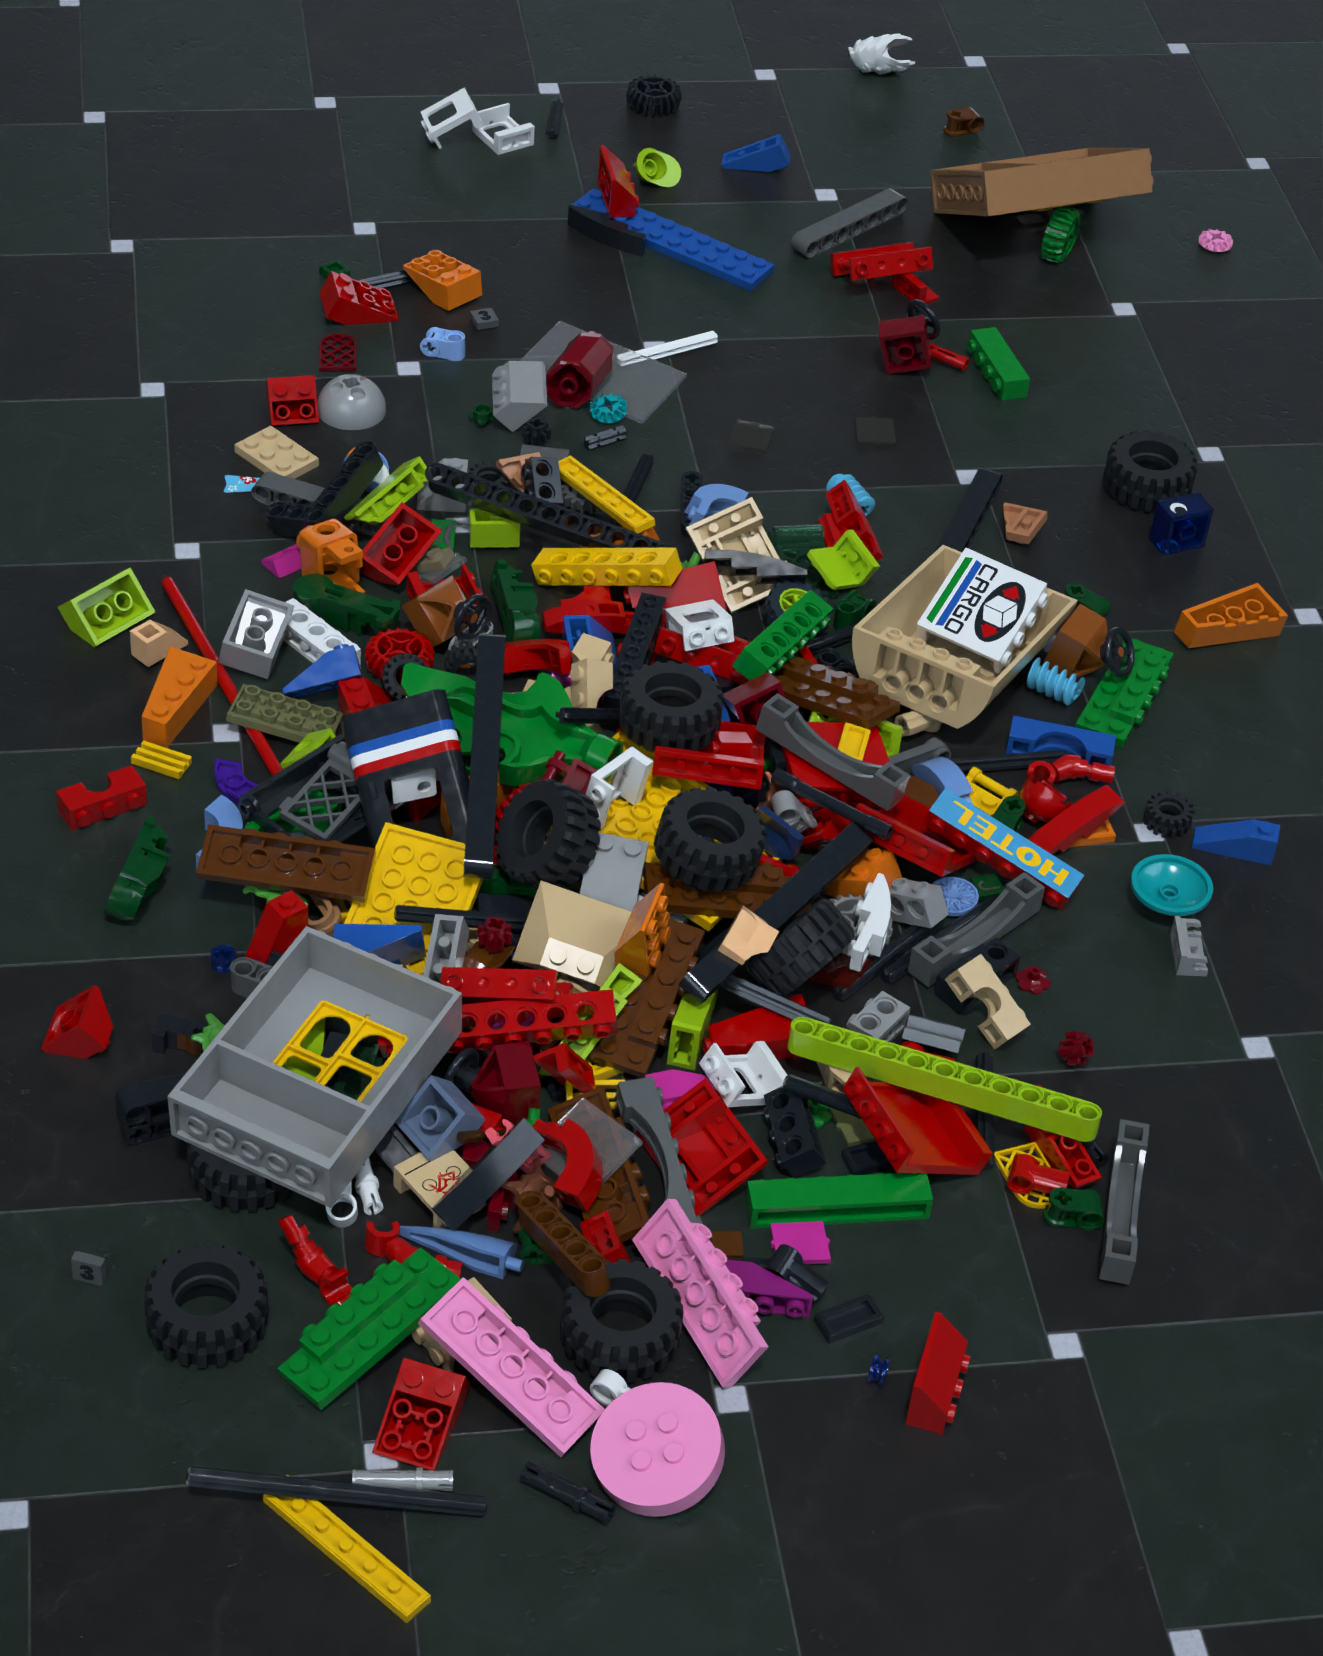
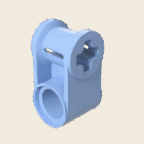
M432 327L427 331L426 338L421 341L420 350L429 357L460 361L465 358V335L457 330L452 331Z

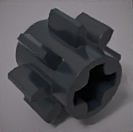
M532 418L526 422V426H522L521 436L525 437L524 442L528 445L542 447L546 444V439H551V429L548 428V423L543 419Z

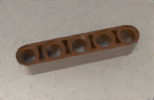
M528 1190L521 1193L516 1199L521 1226L584 1294L590 1297H598L607 1293L611 1284L605 1258L541 1192Z

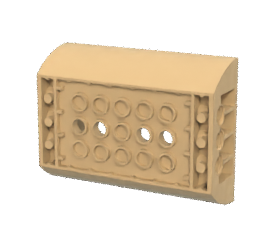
M942 545L853 628L852 650L859 677L872 680L876 685H879L878 695H887L890 699L899 701L901 705L958 729L974 720L1059 632L1075 610L1078 600L1047 588V594L1049 595L1047 604L1043 609L1039 608L1034 625L1031 628L1028 627L1024 632V640L1019 648L1015 647L1013 650V656L1007 667L1003 666L1000 673L997 674L994 672V661L932 633L927 641L917 637L918 621L962 554L960 551Z

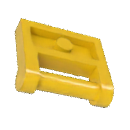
M973 767L966 776L973 790L969 795L973 805L990 816L995 813L1004 798L1019 796V791L1013 788H1006L982 774V770L977 767ZM978 783V784L982 785L983 787L989 789L990 791L994 792L995 794L1001 796L1002 799H1000V798L994 796L993 794L987 792L986 790L982 789L981 787H979V786H977V785H975V784Z

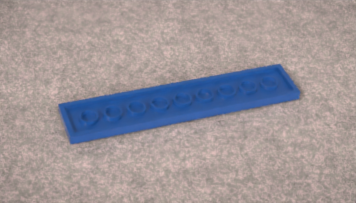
M593 188L572 204L608 214L601 192L598 189ZM635 208V217L611 218V220L628 224L629 230L646 234V247L749 291L753 290L774 272L775 264L767 262L763 258L748 254L746 251L729 246L727 243L715 240L708 235L698 233L689 227H684L672 220L665 219L641 208Z

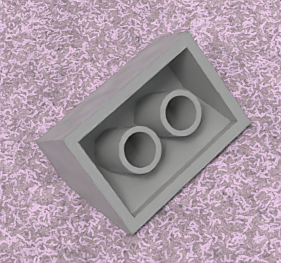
M508 361L503 366L497 367L492 374L493 416L512 432L547 407L545 364L542 361Z

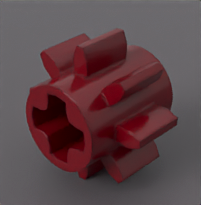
M490 917L486 919L485 926L478 925V945H483L484 949L488 952H501L504 950L505 944H512L513 933L511 932V924H507L504 919Z
M1066 1032V1039L1061 1040L1058 1045L1060 1058L1063 1061H1067L1068 1066L1087 1065L1086 1058H1090L1094 1054L1092 1039L1089 1036H1085V1032Z

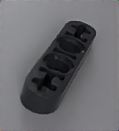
M686 471L681 477L680 531L689 538L686 527L689 526L691 521L687 519L688 514L684 512L691 500V497L687 496H693L703 486V476L697 471Z

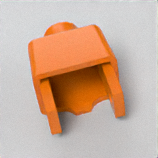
M330 519L316 525L307 526L300 531L296 544L300 550L302 576L314 573L325 575V571H334L336 573L325 575L334 584L365 593V590L358 585L360 580L359 570L360 567H363V551L358 547L357 535L337 519Z

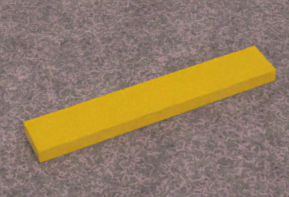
M571 455L558 461L560 478L626 529L639 534L655 526L654 517Z
M263 1494V1502L405 1623H408L431 1602V1595L318 1500Z

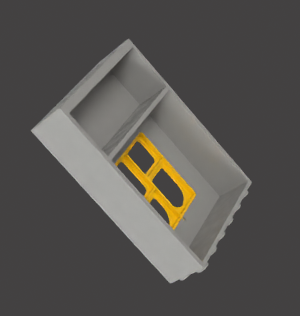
M306 926L167 1096L171 1135L331 1208L462 1032V993L453 987L440 984L425 975H419L399 964L391 963L373 953L356 948L348 942H342L322 931ZM327 1017H337L349 1024L350 1033L332 1057L324 1058L300 1046L301 1042L320 1020ZM378 1035L385 1037L391 1042L393 1051L384 1065L376 1067L350 1054L363 1038ZM295 1057L320 1068L321 1071L312 1081L283 1068V1065L289 1058ZM341 1066H347L372 1079L357 1100L325 1086Z

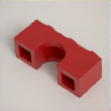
M132 765L107 773L108 789L105 791H89L82 782L56 791L58 812L71 831L147 805L146 784Z

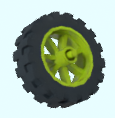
M786 580L782 584L777 583L771 589L763 605V616L767 618L766 622L770 626L810 589L826 603L829 601L826 597H822L818 589L814 590L807 583L804 585L801 584V581L794 580L790 582ZM827 626L822 631L820 630L814 638L823 635Z

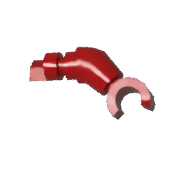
M1066 754L1052 763L1045 761L1031 763L1024 782L1032 773L1037 776L1035 780H1044L1051 786H1053L1054 782L1067 779L1076 780V777L1084 779L1085 776L1089 777L1090 781L1098 782L1101 780L1112 783L1115 766L1098 762L1088 764V760L1081 759L1080 755Z
M292 1215L277 1220L288 1243L295 1246L293 1252L296 1255L294 1259L296 1265L303 1275L319 1285V1291L325 1302L332 1306L336 1303L341 1305L346 1301L353 1289L346 1280V1277L349 1276V1271L342 1267L337 1269L325 1254L321 1245L317 1246L313 1239L308 1238L310 1232L305 1224L298 1226Z
M398 1221L391 1223L390 1232L378 1231L374 1228V1222H366L364 1247L370 1254L377 1257H387L390 1262L395 1259L401 1264L419 1249L399 1237L400 1225ZM436 1255V1260L460 1278L462 1262L447 1260V1256Z

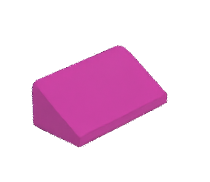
M294 544L262 559V565L278 578H282L301 569L300 550L297 548V544Z

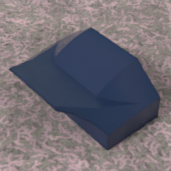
M765 805L761 806L756 815H760L766 828L767 836L764 850L776 858L786 860L796 858L802 846L804 836Z

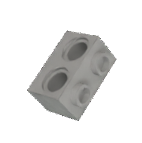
M898 878L888 887L892 921L932 928L949 915L942 888L939 885L912 881L907 878Z
M881 991L874 999L870 998L858 1014H853L850 1017L846 1028L892 1042L904 1030V1027L907 1026L911 1007Z

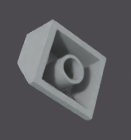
M444 458L438 462L468 473V460ZM436 476L433 480H439L442 476ZM427 481L423 482L424 487L418 491L416 510L465 513L466 504L432 492L428 487ZM458 484L455 488H462L465 484Z

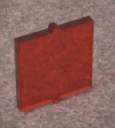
M839 953L812 977L807 979V981L849 989L858 978L863 977V973L872 965V959L867 958L861 971L858 972L849 969L851 957L847 956V954Z

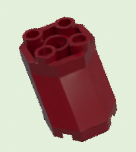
M594 331L581 332L568 343L567 348L547 371V396L557 407L571 406V408L578 409L591 398L592 393L612 370L614 347L602 334H597Z

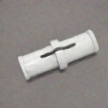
M368 1158L355 1175V1190L361 1196L364 1212L371 1215L370 1206L372 1205L374 1214H378L383 1210V1203L378 1192L379 1181L373 1175L371 1162Z

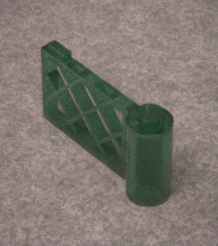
M822 524L773 526L772 531L768 532V538L780 560L807 569V576L816 580L811 585V588L814 590L818 589L821 584L827 586L824 578L812 571L814 569L812 564L807 568L798 563L802 558L811 563L807 553L812 549L826 548ZM792 552L797 556L791 559L785 556L784 553ZM830 588L831 591H822L818 589L822 597H826L827 600L838 599L839 597L838 590Z

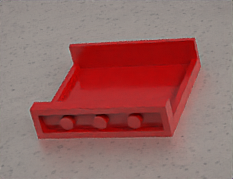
M721 721L720 731L746 732L753 743L751 758L709 753V745L702 750L699 748L698 751L656 746L652 775L760 790L764 769L763 759L766 735L756 730V725Z
M807 722L822 739L838 749L845 723ZM875 725L869 729L871 732L862 761L870 764L885 765L890 761L878 727ZM780 745L786 760L788 773L842 802L845 801L846 804L854 808L860 803L870 808H882ZM793 793L804 806L822 807Z
M903 795V798L889 811L883 808L874 810L862 803L857 804L855 807L870 816H875L894 826V831L887 841L859 826L874 840V843L941 877L979 861L965 849L956 847L946 837L931 831L924 824L930 807L906 795Z
M855 1067L842 1088L897 1173L979 1175L993 1154L959 1104L886 1082H869L859 1067Z

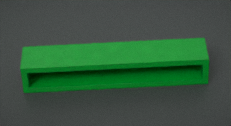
M878 1173L871 1175L819 1176L813 1178L747 1181L745 1204L750 1229L770 1228L771 1223L823 1221L824 1225L925 1220L930 1219L933 1196L928 1175L925 1173Z

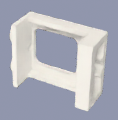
M465 88L421 111L424 119L421 123L426 131V135L431 144L435 142L439 149L442 146L438 137L471 119L476 129L483 125L474 103ZM450 104H454L457 110L455 115L435 126L431 125L428 119L430 115Z
M509 103L477 111L483 125L476 129L472 122V132L497 155L534 145L535 126L531 123L517 124L509 116ZM497 126H504L506 128L505 130L495 132L494 139L484 131Z
M713 599L665 609L666 627L683 635L684 651L734 642L732 616Z
M630 747L591 775L586 796L592 799L600 816L597 819L601 822V829L604 827L611 802L619 796L633 805L641 801L653 761L634 747ZM613 773L609 784L604 779Z
M756 1041L748 1053L743 1055H724L717 1043H713L699 1063L727 1107L766 1105L764 1094L781 1087L785 1077L788 1076L765 1041ZM736 1071L742 1074L754 1094H741L746 1086Z

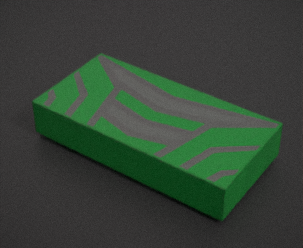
M432 519L431 523L443 531L428 551L433 548L444 549L451 547L454 553L456 521Z

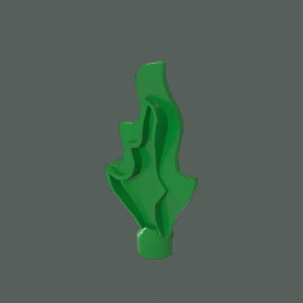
M413 663L405 664L401 688L406 696L410 697L435 689L445 690L456 732L459 733L461 738L460 747L462 754L471 755L476 681L462 675L431 669ZM540 673L527 691L512 694L503 692L499 753L504 754L505 759L499 763V784L520 786L538 781L546 771L545 766L548 759L553 757L557 750L565 753L566 756L563 762L568 765L571 764L574 758H577L599 770L623 753V743L607 735L597 734L586 724L560 723L559 718L556 717V712H560L561 707H573L565 689L557 679L549 674ZM613 773L604 780L608 782L612 778Z

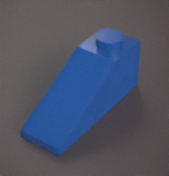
M781 134L724 153L722 157V167L724 169L763 172L782 170L789 166L790 152Z
M341 644L335 646L334 650L326 652L283 688V694L295 699L338 688V681L362 677L354 645Z
M1251 819L1199 826L1195 828L1192 849L1271 866L1278 844L1280 825Z

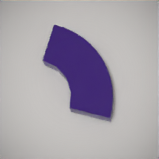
M221 759L215 760L214 779L217 788L226 798L238 805L239 797L258 784L251 782L244 776L242 763Z

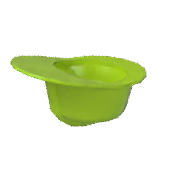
M645 148L639 152L637 161L633 164L637 176L642 181L661 187H673L681 178V168L676 159L653 148Z

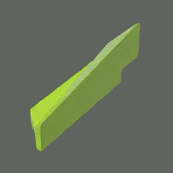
M416 457L400 465L344 518L346 520L355 519L372 525L382 523L396 510L401 502L405 503L424 487L423 482L427 481L425 477L427 466L421 457Z
M619 963L598 991L613 989L617 1016L627 1003L625 998L643 980ZM584 1014L579 1019L589 1020L593 1015ZM594 1036L582 1037L577 1041L562 1039L559 1045L565 1043L585 1060L600 1038ZM543 1068L538 1072L539 1079L551 1076Z

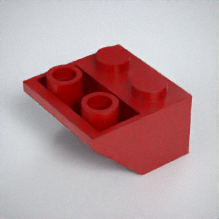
M315 375L267 378L265 386L271 426L319 423Z

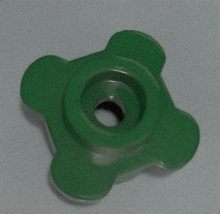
M477 404L474 406L473 411L468 413V417L474 419L478 425H486L490 420H496L491 406L487 404Z

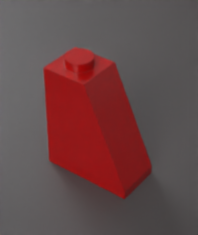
M292 890L267 902L245 957L268 965L267 961L272 951L284 954L306 926L308 927V906Z

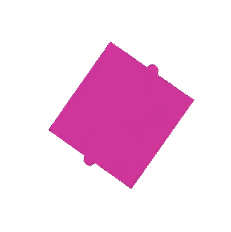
M823 1221L770 1223L772 1236L770 1247L774 1249V1252L779 1245L786 1244L801 1254L804 1264L831 1262L828 1247L830 1239L826 1238Z

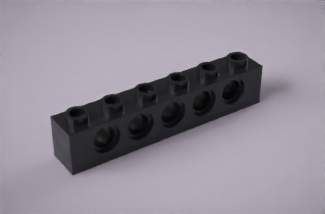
M641 593L613 668V689L604 692L602 708L620 709L621 690L625 679L635 669L638 670L641 666L649 664L660 628H662L664 623L666 597Z

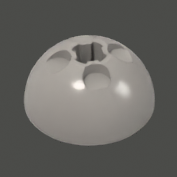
M345 374L332 379L323 387L317 400L319 418L326 424L338 429L362 430L370 428L382 421L386 415V402L379 387L370 379L357 374Z

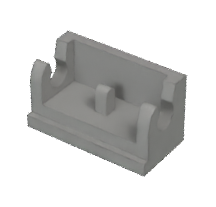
M1175 916L1170 932V940L1176 975L1207 977L1208 968L1206 963H1208V960L1203 952L1201 931L1187 930L1189 927H1201V921Z

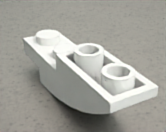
M881 873L877 874L873 883H868L864 894L865 900L859 901L855 911V916L859 917L856 936L858 939L857 941H851L847 956L851 957L849 969L858 972L861 971L869 954L880 957L886 941L891 900L887 881L884 874Z

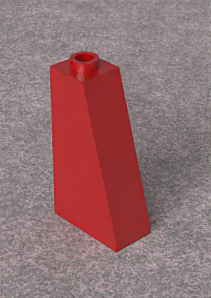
M715 561L682 569L671 586H627L628 589L623 590L627 605L632 604L633 609H636L640 595L643 592L666 597V608L713 599L727 612Z
M802 994L787 998L806 1007ZM760 1007L709 1025L707 1038H703L702 1041L704 1055L713 1043H717L724 1055H743L748 1053L756 1041H765L777 1060L800 1057L792 1054L787 1047L792 1019L765 1007Z

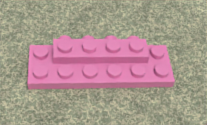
M667 1199L632 1240L649 1268L652 1266L661 1272V1277L666 1275L674 1283L673 1288L679 1291L681 1303L683 1304V1324L722 1388H731L768 1348V1345L756 1328L761 1322L756 1314L759 1310L758 1306L752 1299L745 1297L740 1289L743 1286L742 1280L736 1274L730 1273L725 1265L727 1262L726 1255L711 1243L712 1233L709 1228L700 1223H691L676 1199Z
M464 1277L418 1323L559 1457H562L605 1410L577 1383L573 1374L560 1368L547 1350L539 1348L531 1341L529 1334L523 1328L515 1326L506 1317L501 1307L488 1301Z

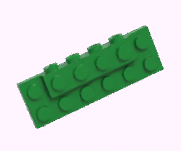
M1132 639L1135 660L1131 672L1125 677H1117L1108 668L1075 725V728L1116 735L1115 746L1120 748L1124 747L1136 724L1141 725L1145 715L1144 710H1149L1154 698L1152 695H1158L1162 681L1167 679L1170 670L1169 665L1174 653L1163 648L1149 645L1137 639ZM1127 655L1121 661V670L1126 665Z
M421 1247L401 1264L394 1259L388 1265L385 1263L379 1265L374 1271L371 1280L365 1285L362 1283L355 1285L350 1292V1297L341 1305L336 1303L330 1306L326 1312V1317L317 1325L310 1324L303 1330L299 1339L302 1348L277 1368L280 1376L317 1408L322 1410L420 1326L418 1324L420 1319L461 1278Z

